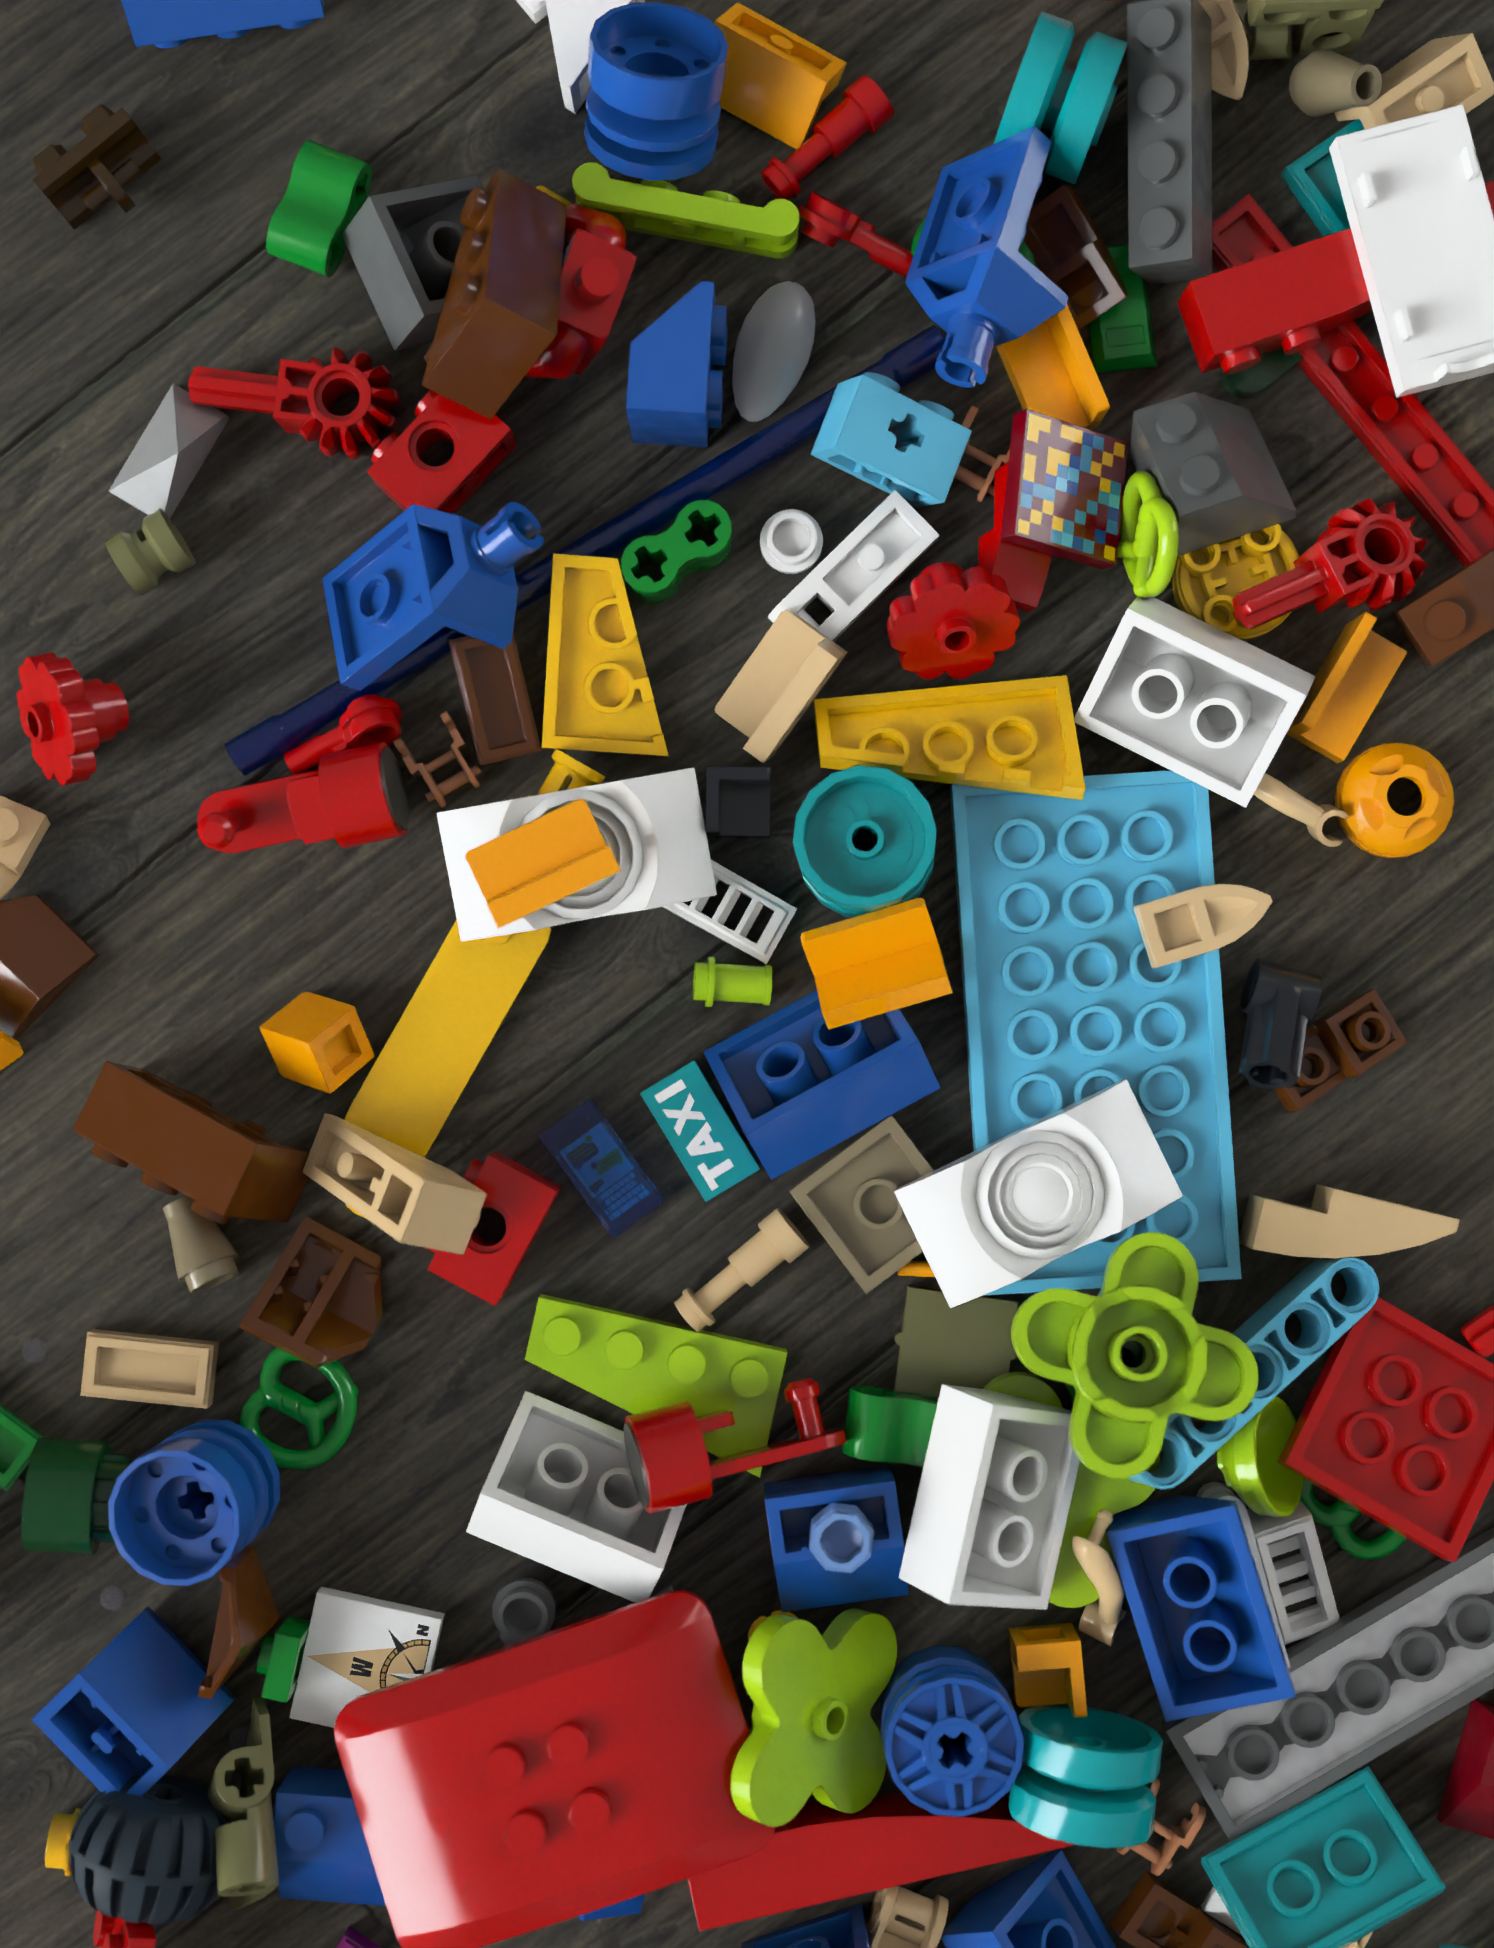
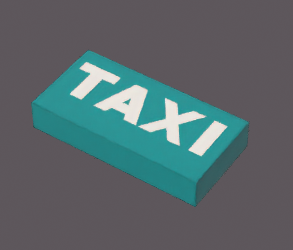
M695 1060L640 1093L705 1202L760 1170L759 1165Z

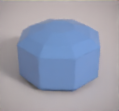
M830 1503L811 1519L809 1549L825 1570L852 1573L871 1557L874 1534L873 1526L856 1505Z

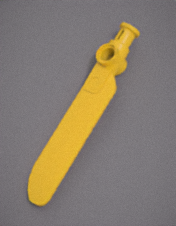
M555 749L551 756L555 763L537 795L563 791L570 778H572V781L567 790L602 784L605 776L562 751ZM456 919L353 1100L344 1120L425 1158L549 942L552 931L551 927L461 942ZM345 1203V1205H346L352 1212H354L355 1214H357V1215H359V1216H362L360 1213H358L357 1211H355L353 1208H351L350 1206H348V1205Z

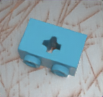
M866 372L864 375L862 374L838 383L810 455L889 494L896 490L909 504L917 508L944 503L972 430L952 421L954 413L948 408L926 400H921L917 403L898 393L900 385L884 375ZM889 426H892V429H891V431L889 432V431H888V428H889ZM896 441L899 442L897 448H895Z

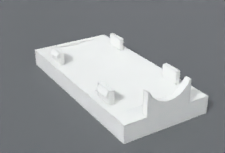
M1463 104L1336 137L1329 150L1396 398L1494 373V217Z

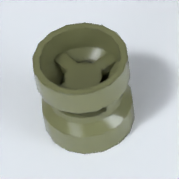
M161 508L144 517L141 530H135L132 533L120 531L105 540L107 550L119 571L132 589L140 596L156 588L159 578L165 575L166 571L181 573L196 564L182 535Z

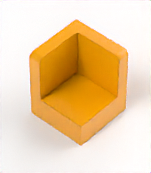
M301 993L259 1026L282 1077L329 1094L375 1057L355 1007L314 993Z
M1072 1623L1008 1628L1016 1704L1019 1707L1068 1704L1074 1718L1087 1717L1081 1640Z

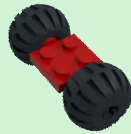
M135 1774L119 1792L110 1791L106 1794V1791L100 1792L97 1790L84 1805L70 1837L69 1857L71 1874L78 1893L88 1905L97 1910L93 1933L94 1946H100V1948H155L156 1936L152 1924H164L167 1921L173 1923L196 1916L209 1907L219 1895L215 1858V1829L224 1824L231 1823V1821L211 1804L207 1797L208 1787L205 1784L169 1774V1776L163 1775L142 1796L127 1794L126 1792L140 1776Z

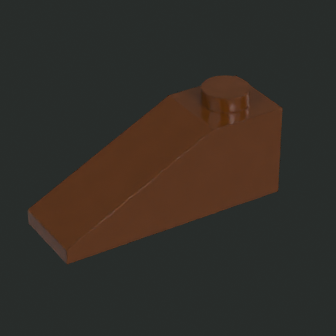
M1494 548L1392 612L1393 617L1425 666L1438 664L1494 628Z

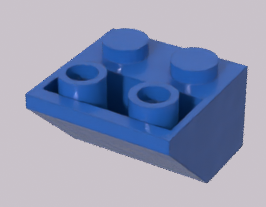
M701 281L630 343L626 411L633 443L708 448L709 428L721 429L723 371L713 370V366L726 365L728 326H726L727 306L715 305L714 282Z
M890 1465L764 1483L765 1506L782 1612L909 1595L908 1583L899 1579L905 1550L896 1485ZM830 1503L856 1505L873 1526L874 1534L871 1557L852 1573L825 1570L809 1549L811 1519Z
M147 1606L31 1720L100 1792L106 1791V1794L110 1791L119 1792L132 1776L139 1774L138 1779L126 1793L142 1796L179 1760L236 1697L224 1685L221 1686L211 1699L198 1697L200 1683L206 1677L207 1667Z

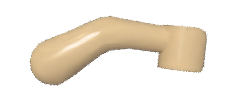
M1267 773L1263 775L1253 794L1254 796L1283 814L1306 824L1311 836L1322 844L1329 847H1337L1343 842L1338 837L1323 835L1322 826L1332 816L1349 818L1346 812L1331 804L1318 806Z
M1101 1509L1096 1516L1097 1520L1088 1538L1084 1539L1074 1536L1072 1548L1078 1562L1095 1586L1099 1599L1086 1605L1080 1619L1079 1631L1111 1646L1117 1626L1121 1619L1125 1617L1127 1611L1122 1609L1125 1590L1121 1578L1108 1552L1099 1546L1108 1525H1111L1113 1521V1514Z

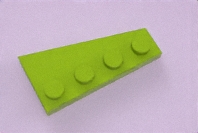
M541 1294L538 1297L525 1360L632 1414L685 1401L690 1403L696 1417L718 1411H732L735 1421L734 1425L702 1433L706 1450L722 1458L767 1446L788 1352L786 1348L705 1330L697 1332L692 1327ZM762 1466L746 1471L760 1478Z

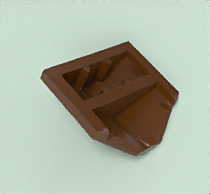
M40 895L0 900V1030L15 1040L99 956Z
M305 1216L240 1322L239 1327L315 1368L364 1350L383 1316L381 1256Z
M246 1546L221 1568L219 1581L223 1582L207 1674L200 1683L198 1697L211 1699L280 1618L255 1547Z

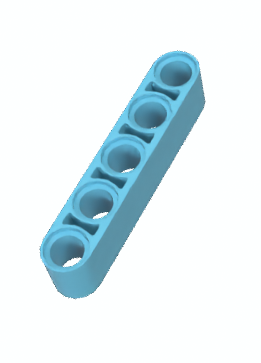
M1354 1257L1319 1259L1307 1265L1232 1333L1248 1346L1257 1364L1258 1385L1250 1404L1232 1418L1221 1421L1208 1420L1205 1426L1199 1430L1194 1427L1191 1417L1177 1413L1171 1414L1168 1418L1162 1444L1163 1459L1161 1465L1152 1473H1148L1145 1470L1138 1475L1128 1477V1479L1159 1489L1173 1488L1183 1482L1373 1307L1380 1290L1378 1277L1373 1268L1365 1261ZM1337 1271L1345 1279L1347 1288L1345 1297L1340 1303L1331 1292L1332 1277ZM1292 1312L1301 1322L1300 1338L1295 1344H1291L1288 1341L1284 1329L1286 1319Z

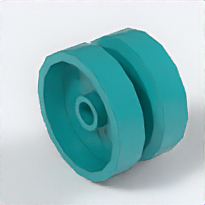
M1041 11L1010 93L994 144L1033 126H1036L1040 131L1042 128L1052 131L1051 146L1044 165V172L1047 175L1075 184L1090 145H1097L1118 89L1117 86L1113 85L1128 42L1097 31L1087 39L1076 70L1065 67V63L1075 37L1073 23Z
M855 766L831 773L809 791L796 814L793 846L804 882L819 902L844 917L853 918L916 899L920 896L933 873L937 829L928 801L911 781L887 768ZM864 834L871 835L873 844L876 846L869 851L858 850L855 848V846H858V836Z
M1045 1705L1025 1709L1018 1716V1723L1024 1739L1022 1761L1025 1765L1021 1766L1010 1788L1008 1807L1012 1818L1027 1829L1048 1838L1076 1845L1119 1848L1132 1847L1147 1842L1153 1834L1156 1798L1145 1785L1154 1782L1160 1772L1163 1740L1159 1733L1143 1722L1118 1713L1087 1707V1717L1080 1718L1073 1717L1068 1705Z

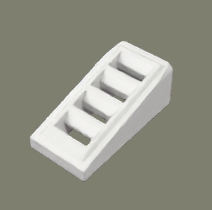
M711 860L715 887L718 881L729 886L712 919L701 913L709 897L692 900L689 906L683 902L662 906L766 965L797 908ZM742 893L752 900L735 931L724 926V923ZM765 906L774 911L756 944L747 939L746 936L762 907Z
M1299 1501L1295 1511L1286 1517L1260 1516L1250 1508L1247 1509L1284 1645L1312 1636L1338 1622L1340 1619L1313 1517L1301 1501ZM1300 1549V1554L1272 1562L1273 1557ZM1305 1574L1309 1576L1308 1579L1282 1588L1279 1587V1583ZM1316 1597L1317 1604L1288 1614L1286 1613V1606Z

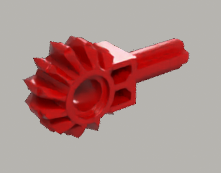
M336 347L333 348L331 353V364L324 366L317 357H310L309 362L280 359L278 376L198 366L193 369L188 382L190 401L195 405L273 414L275 421L286 433L301 434L307 442L319 440V449L328 457L334 456L343 446L345 454L351 460H358L361 453L360 442L367 441L371 448L376 450L382 442L376 433L379 428L387 431L397 430L398 421L388 410L401 404V397L397 390L388 388L392 375L384 365L372 368L371 357L362 350L358 351L349 362L343 349ZM348 392L359 394V403L350 414L344 416L333 414V405L341 395Z
M1370 498L1359 501L1352 508L1340 509L1329 519V524L1326 526L1327 529L1318 536L1317 542L1293 562L1296 568L1236 594L1232 600L1235 610L1233 616L1237 623H1242L1246 629H1254L1312 602L1318 614L1345 602L1346 609L1358 607L1364 602L1371 612L1381 610L1395 600H1402L1413 591L1414 581L1423 575L1424 569L1428 566L1418 556L1424 550L1428 540L1412 535L1410 529H1412L1416 517L1404 518L1402 520L1396 517L1395 501L1387 504L1384 503L1379 508L1376 507ZM1365 549H1367L1374 556L1375 561H1373L1367 555Z

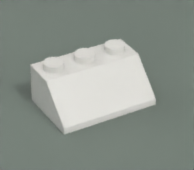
M1137 597L1127 608L1074 717V721L1246 808L1304 702L1316 676L1154 597Z
M942 1384L899 1579L949 1605L1047 1610L1080 1462L1071 1446L1069 1438V1422L1072 1411L991 1390Z
M525 1391L480 1492L466 1532L636 1603L650 1597L664 1569L686 1505L649 1514L642 1506L634 1486L626 1453L624 1431Z

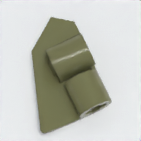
M261 1697L253 1698L250 1728L245 1747L230 1751L220 1760L208 1786L207 1797L211 1804L231 1821V1823L224 1824L215 1829V1858L219 1896L230 1897L229 1908L232 1910L244 1908L264 1898L279 1885L271 1796L274 1782V1763L270 1718L265 1701ZM235 1774L241 1775L240 1797L237 1787L228 1786L232 1776Z

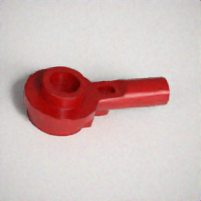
M813 191L806 205H798L799 216L805 219L800 231L831 248H834L838 239L841 238L868 251L870 260L903 277L909 271L913 259L912 252L874 232L876 227L864 221L856 213Z
M377 694L361 696L348 705L347 710L339 719L338 727L284 754L285 762L293 774H297L318 765L319 759L323 754L378 742H385L389 745L397 740L402 732L399 724L402 721L403 715L397 701L383 698Z

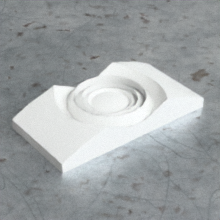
M694 767L437 813L461 942L538 930L597 917L648 910L717 895ZM577 799L585 800L606 845L610 846L621 871L498 929L486 905V900L465 859L467 851Z
M1127 1079L1106 1087L893 1190L950 1308L1021 1280L1065 1254L1128 1228L1183 1196Z

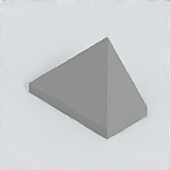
M172 384L110 487L109 492L147 515L161 508L171 518L230 418L214 407L195 405L190 401L189 392Z

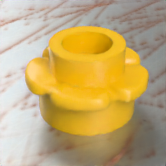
M76 1808L73 1814L55 1813L49 1828L45 1851V1867L63 1869L65 1876L72 1875L69 1841L82 1810L81 1808Z

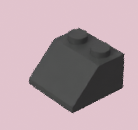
M477 176L369 196L342 233L344 242L394 351L431 343L434 340L464 225L460 223L461 212L471 191L476 186L482 188Z
M1194 391L1133 411L1129 456L1136 472L1146 471L1155 478L1162 498L1174 510L1179 532L1177 556L1296 518L1297 510L1250 409Z

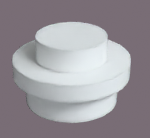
M786 509L775 513L766 521L760 534V549L765 561L772 568L782 573L797 574L806 571L816 563L822 551L823 535L819 524L811 515L801 510Z

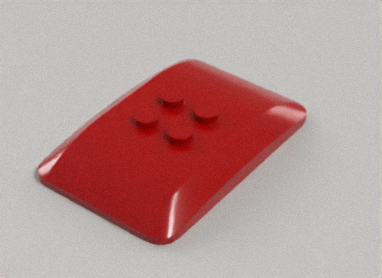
M685 1590L669 1591L358 1696L345 1705L338 1714L334 1726L335 1743L392 1926L402 1948H479L654 1891L751 1855L764 1848L773 1837L775 1827L761 1824L741 1814L733 1802L731 1794L733 1765L739 1750L751 1732L712 1613L702 1598L693 1592Z

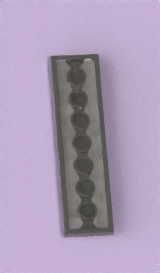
M1494 1527L1465 1543L1456 1562L1445 1561L1441 1558L1341 1616L1335 1624L1287 1648L1286 1653L1291 1667L1288 1669L1296 1691L1295 1697L1161 1723L1230 1842L1291 1809L1494 1688Z

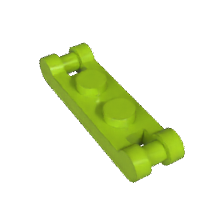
M587 162L580 165L572 177L576 204L613 215L620 220L625 230L771 258H786L796 250L798 245L799 212L797 207L786 199L772 200L762 208L742 204L737 197L722 191H706L703 193V196L679 192L676 186L663 180L651 181L644 179L640 184L611 179L608 171L602 165L595 162Z

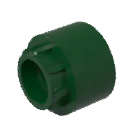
M40 1437L32 1451L24 1488L21 1529L25 1551L94 1555L99 1548L100 1542L115 1543L109 1530L108 1501L117 1478L133 1461L129 1460L125 1454L111 1453L108 1441Z

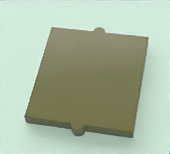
M907 1286L901 1331L896 1332L894 1335V1340L899 1345L894 1391L939 1397L942 1384L983 1389L992 1379L1008 1373L1010 1360L1017 1358L1012 1346L1011 1327L1017 1312L1018 1301L980 1296L950 1308L942 1290Z

